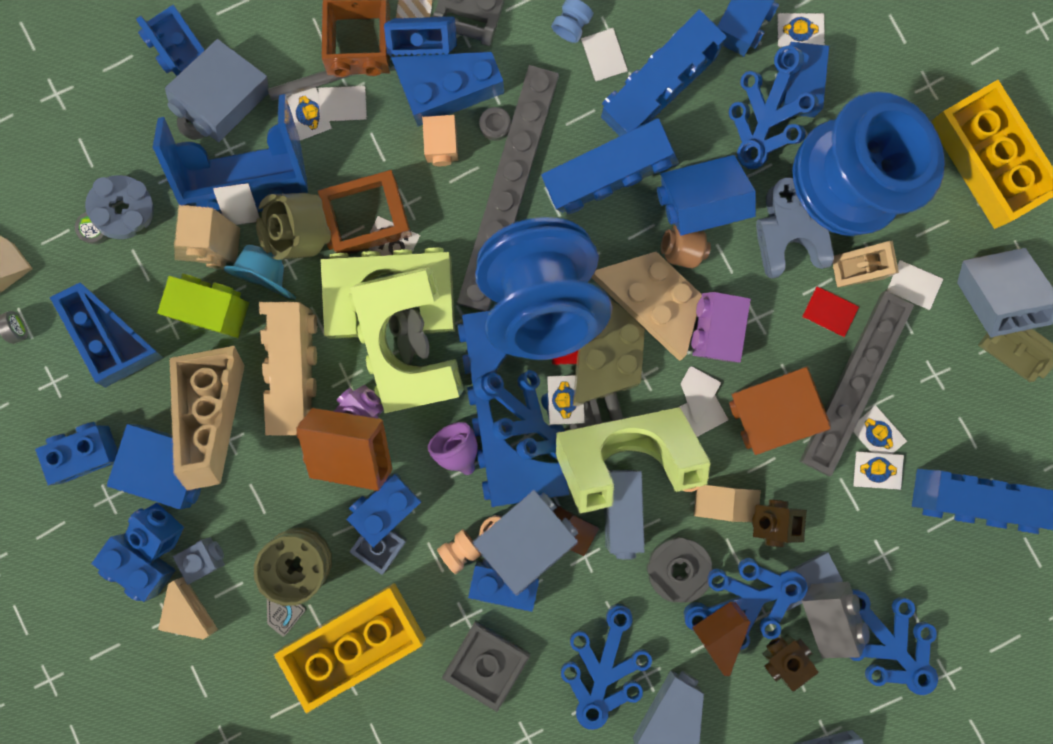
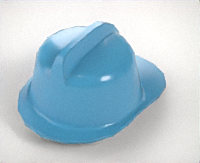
M246 245L233 266H224V270L237 278L259 284L283 297L296 300L292 293L282 287L284 272L282 261L274 259L273 257L275 256L272 253H266L261 247Z

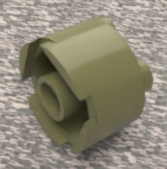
M309 193L271 194L261 201L258 209H263L262 218L256 219L257 235L263 250L266 253H272L275 256L273 257L274 259L312 257L321 251L324 244L330 242L331 231L326 225L322 200L318 195H311Z

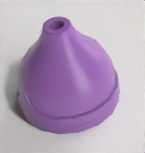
M457 422L450 424L432 437L428 444V452L442 468L459 471L465 475H470L475 471L474 463L478 452V445L475 433L467 423Z

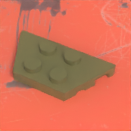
M610 300L612 314L607 326L597 337L578 349L573 406H580L584 402L599 397L604 398L620 390L625 391L637 387L641 383L645 328L623 307Z

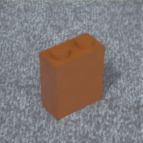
M808 366L731 394L733 398L729 402L731 411L735 419L741 418L745 429L741 431L743 442L747 449H753L755 455L831 429L830 421Z
M312 408L296 427L297 437L303 452V461L306 464L309 478L379 491L393 470L383 419Z

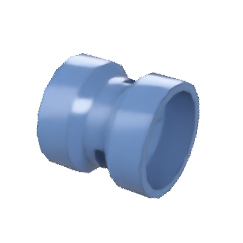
M566 0L562 6V14L555 18L551 28L566 41L577 43L582 36L583 26L589 24L593 17V11L580 0Z

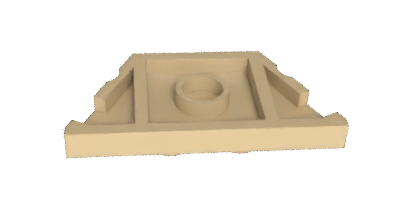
M652 252L595 271L591 278L679 361L687 355L697 316L696 307L702 294L657 252Z

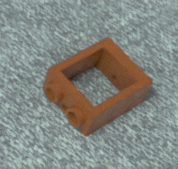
M323 0L322 61L327 75H334L336 77H346L353 74L378 76L383 73H390V56L386 50L384 24L390 21L389 0ZM380 18V52L336 54V20Z
M392 170L318 190L319 197L322 200L326 223L331 231V239L327 244L329 250L334 249L336 253L353 254L412 237L397 181ZM383 186L394 226L342 241L331 200Z

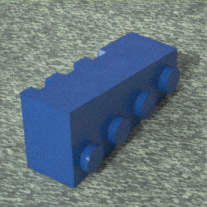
M699 9L662 48H659L651 55L647 63L640 70H635L625 81L626 85L619 92L613 91L603 101L602 105L604 107L601 118L619 136L649 123L716 60L727 36Z
M657 118L541 174L555 209L561 213L572 214L583 209L584 204L589 201L605 199L612 195L613 191L637 184L644 178L680 163L661 121Z
M917 469L912 507L923 508L922 515L943 518V512L955 514L954 520L974 524L975 517L987 519L986 526L1007 529V523L1018 524V531L1039 534L1040 528L1053 530V490L1019 484H1007V482L978 479V477L953 474L946 471Z

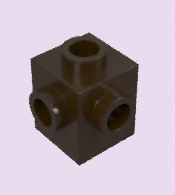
M769 499V505H756L752 518L753 537L766 539L765 545L774 547H785V542H804L807 510L788 507L789 501Z
M788 634L784 637L780 635L772 639L766 646L767 650L762 653L768 661L764 665L767 672L775 682L781 679L792 692H795L819 673L809 659L813 655L800 638L795 641Z

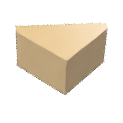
M893 241L835 255L833 260L837 287L884 280L899 273Z
M712 485L701 486L696 490L694 516L731 522H752L755 506L760 505L761 490Z
M183 577L168 584L158 630L199 639H205L218 630L190 584L187 585Z

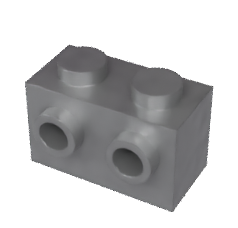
M850 583L811 584L802 603L821 657H860L865 645L869 642L870 634L867 624L862 622L859 613V599L856 594H853Z

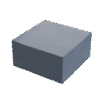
M392 529L377 545L372 547L361 535L350 550V553L383 575L407 539Z

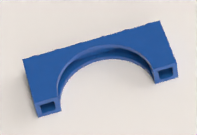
M492 310L462 315L463 323L458 324L459 338L461 343L466 342L468 350L467 355H462L465 374L471 373L473 386L467 387L470 405H476L478 417L472 418L475 437L481 436L483 449H479L477 452L480 469L486 468L488 480L482 481L484 500H491V506L495 507L519 503L533 490L539 496L545 493L549 498L569 495L567 481L559 462H542L534 459L523 460L519 457L517 451L505 440H499L494 436L492 432L494 420L490 401H483L476 395L474 382L478 377L487 372L496 374L498 368L509 354L495 348L485 334V323Z

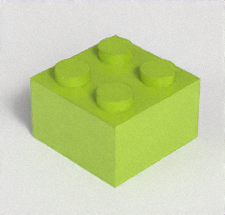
M182 273L180 279L172 276L168 277L157 314L239 338L249 306V302L240 298L241 292L214 282L212 288H210V283Z

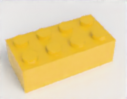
M999 80L994 81L944 110L930 121L940 137L943 147L994 229L1012 222L1053 198V167Z
M393 583L283 646L274 656L305 713H308L422 647L426 638L399 589Z

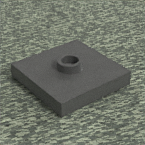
M475 620L444 672L442 679L498 712L531 653Z

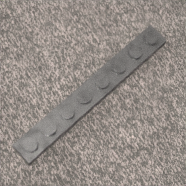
M531 65L528 67L457 301L459 305L482 312L489 311L492 300L479 290L476 283V259L483 244L493 234L514 224L558 82L559 73Z

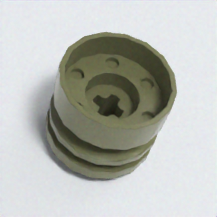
M305 527L290 528L279 533L258 553L254 563V580L259 591L269 601L281 606L299 605L308 601L328 578L332 567V552L327 541L317 532ZM296 557L301 559L298 568L292 566L294 563L293 559Z

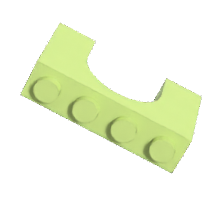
M427 248L423 254H412V250L402 249L395 250L393 255L381 256V253L377 251L362 252L361 257L349 258L347 253L330 254V259H321L324 336L329 339L359 337L357 326L360 323L357 312H353L349 304L350 288L354 285L373 280L383 274H400L430 266L433 269L440 298L434 303L420 306V314L424 320L423 332L424 334L455 332L452 260L450 253L444 252L443 248Z
M432 266L358 283L351 287L349 304L352 311L357 312L360 323L357 326L358 336L361 343L366 345L368 356H366L367 368L370 374H374L377 384L375 386V394L380 398L379 404H382L384 413L460 397L464 388L456 359L421 367L407 365L393 355L386 340L387 324L394 313L434 303L440 298Z
M680 407L556 433V456L580 513L612 506L614 483L604 461L611 455L622 451H640L657 459L662 464L676 492L707 485L710 460Z

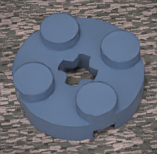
M123 175L109 176L107 178L101 177L93 183V188L86 197L85 208L89 219L94 227L107 237L113 239L134 237L137 235L136 232L141 231L144 227L146 229L152 221L154 214L152 198L145 185L134 178ZM117 201H124V204L129 205L128 209H122L121 214H116L112 205L117 203Z

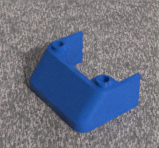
M285 94L279 95L278 125L273 126L268 131L267 143L269 149L209 160L205 149L198 143H175L165 117L157 119L153 149L179 205L213 208L222 214L213 188L247 183L249 184L258 212L263 211V209L258 208L261 201L268 195L308 193V183L299 134Z

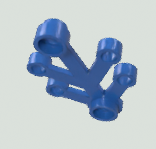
M783 46L775 54L774 64L779 71L766 103L760 89L762 86L761 75L757 72L748 71L741 77V87L747 91L758 122L754 134L747 120L750 116V107L746 103H733L728 113L729 117L735 122L742 141L737 151L739 162L748 169L760 168L766 163L770 152L789 143L799 144L806 136L803 126L790 124L784 129L783 133L766 139L771 127L802 112L812 113L818 108L819 100L812 93H802L798 96L797 100L779 108L792 74L799 71L804 63V55L796 47ZM794 54L796 62L793 66H789L788 58ZM754 76L755 84L749 87L748 79ZM810 97L812 101L811 106L805 109L803 101L805 98ZM741 106L743 109V114L741 117L738 118L736 116V110L738 107ZM796 128L799 134L795 140H792L790 133ZM754 147L758 150V156L755 159L751 157V150Z
M528 370L518 377V385L523 391L526 406L503 388L504 382L498 374L487 372L478 377L474 382V391L481 400L490 401L496 398L522 420L514 422L508 418L498 420L492 426L494 436L499 440H505L513 435L538 433L545 441L536 442L532 438H527L517 444L519 457L523 460H529L537 455L548 454L551 458L558 460L556 456V433L566 430H564L563 424H552L549 426L544 422L535 389L540 384L537 373ZM547 392L541 397V404L543 408L547 410L549 419V400ZM501 425L505 427L506 433L503 432ZM526 445L529 447L530 453L527 451Z
M745 558L738 565L741 577L748 581L757 578L771 585L758 590L727 576L721 569H713L707 576L710 588L714 591L725 589L740 597L710 607L700 602L690 603L684 610L685 623L689 629L693 630L692 627L698 624L692 621L695 616L699 615L705 619L729 602H736L742 611L745 610L744 614L751 621L740 650L745 649L750 643L749 632L764 603L775 600L769 616L763 618L760 622L763 636L767 639H775L781 633L780 622L789 604L799 602L807 593L806 580L800 573L785 571L777 574L759 566L754 559ZM752 565L755 569L752 573L747 574L743 572L744 567ZM715 576H722L724 578L720 584L712 582ZM789 584L796 585V589L793 592L785 591ZM768 624L776 625L773 631L765 630Z
M852 589L853 594H856L863 602L859 611L861 619L883 645L866 644L860 657H852L850 659L860 661L864 657L897 660L905 670L884 669L877 664H871L865 670L866 679L875 686H882L886 682L906 684L908 689L915 694L927 695L931 693L938 684L937 672L929 665L930 643L936 639V629L926 622H919L915 625L913 634L917 639L914 660L907 652L909 618L915 612L914 603L904 597L896 598L893 601L892 610L895 613L894 634L892 635L870 609L869 597L860 590ZM906 602L908 605L907 611L900 613V604ZM928 627L929 635L926 638H922L921 630ZM875 670L881 671V677L878 680L872 679V673ZM921 674H926V681L923 684H919L918 677Z
M622 604L611 606L606 613V620L610 629L600 663L589 645L590 640L586 632L577 630L570 636L571 647L579 652L594 680L591 694H589L580 679V668L575 662H566L561 667L562 679L570 684L579 701L576 707L577 720L586 729L595 730L602 727L608 719L609 711L627 701L632 703L638 702L643 696L641 685L637 681L630 680L623 685L622 690L604 698L608 685L635 670L645 671L652 664L649 652L644 649H638L632 654V657L613 666L622 633L630 628L633 621L630 610ZM617 614H624L626 616L625 622L621 625L614 622V617ZM579 635L585 637V644L583 646H576L574 644L575 637ZM642 654L646 655L648 658L647 662L644 665H638L636 658ZM568 667H573L577 671L576 675L572 678L564 674ZM635 686L638 688V693L636 696L627 695V689ZM591 708L598 710L597 717L593 719L586 715L587 711Z

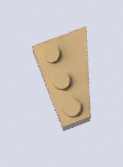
M179 205L175 237V260L206 263V267L224 269L226 264L234 265L238 257L240 227L213 208Z

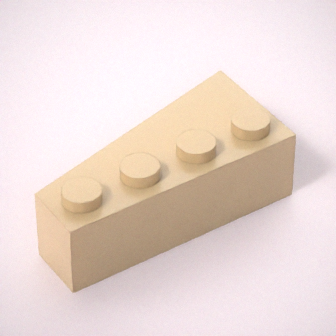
M259 302L260 314L267 315V326L265 330H261V344H264L265 350L268 351V358H265L264 363H262V373L265 383L270 384V390H265L264 392L265 435H297L296 427L311 410V397L316 396L317 384L316 379L312 378V365H316L317 349L316 346H312V334L317 332V316L313 315V310L300 302Z
M235 346L170 358L174 474L186 490L221 484L245 367Z

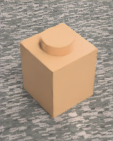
M455 116L422 117L424 155L427 163L432 162L434 166L451 165V161H458Z

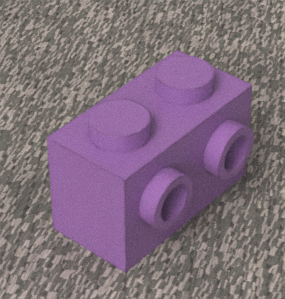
M717 292L702 293V297L696 307L698 323L691 339L692 356L741 363L751 299Z

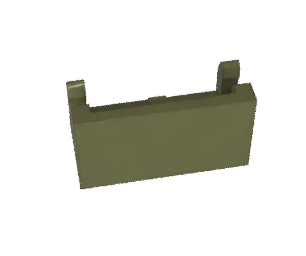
M1033 329L990 337L986 333L978 345L1028 382H1034L1038 376L1044 378L1053 368V343Z

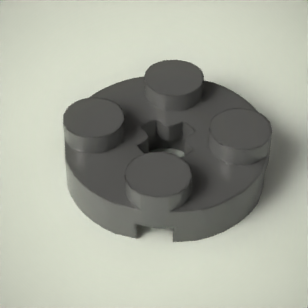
M674 537L661 542L655 547L649 557L646 569L651 586L662 598L671 602L687 603L697 600L708 590L707 576L712 570L710 556L701 545L690 539ZM685 562L688 565L685 568L686 577L682 578L678 575L674 578L672 576L674 571L672 566L674 563L682 564Z

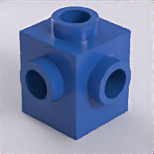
M155 503L146 509H138L130 516L128 520L129 526L124 538L150 562H153L174 549L184 527L158 503Z

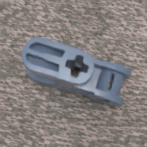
M793 178L779 180L766 195L769 217L757 219L756 232L765 274L772 279L778 278L783 273L786 265L784 251L788 243L791 242L800 243L808 250L810 260L815 267L821 269L829 268L834 260L829 230L819 225L803 208L796 194ZM783 191L784 195L790 196V200L787 201L786 198H780L779 194Z

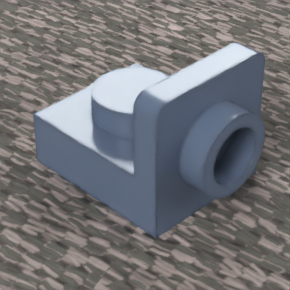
M211 537L196 542L195 545L173 556L187 585L225 565L222 560L224 558L223 550L216 541L213 542Z

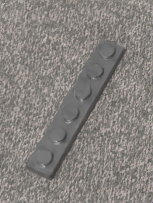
M887 291L881 293L825 407L831 429L811 436L799 462L827 476H832L914 307L913 304Z

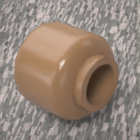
M676 225L671 230H666L661 242V252L665 254L667 262L687 268H695L700 265L702 260L708 258L711 250V244L707 242V235L704 230L680 236Z

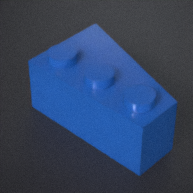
M492 52L391 57L417 126L423 125L422 117L449 115L504 94L503 79Z
M78 283L50 297L95 383L107 387L164 358L82 283Z

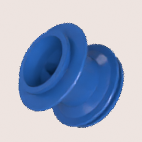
M868 92L848 102L838 114L837 119L818 125L808 134L794 158L793 183L803 208L822 227L831 232L847 236L874 233L885 228L894 220L897 214L913 212L925 206L933 199L944 177V151L940 137L933 124L917 106L905 98L892 93Z
M541 217L527 219L501 229L483 244L476 259L475 277L479 290L486 297L498 303L489 313L485 323V334L495 348L516 357L534 360L553 359L568 355L582 348L597 337L607 326L612 314L611 301L604 291L597 286L587 283L596 271L599 257L595 245L582 227L571 221L559 218Z

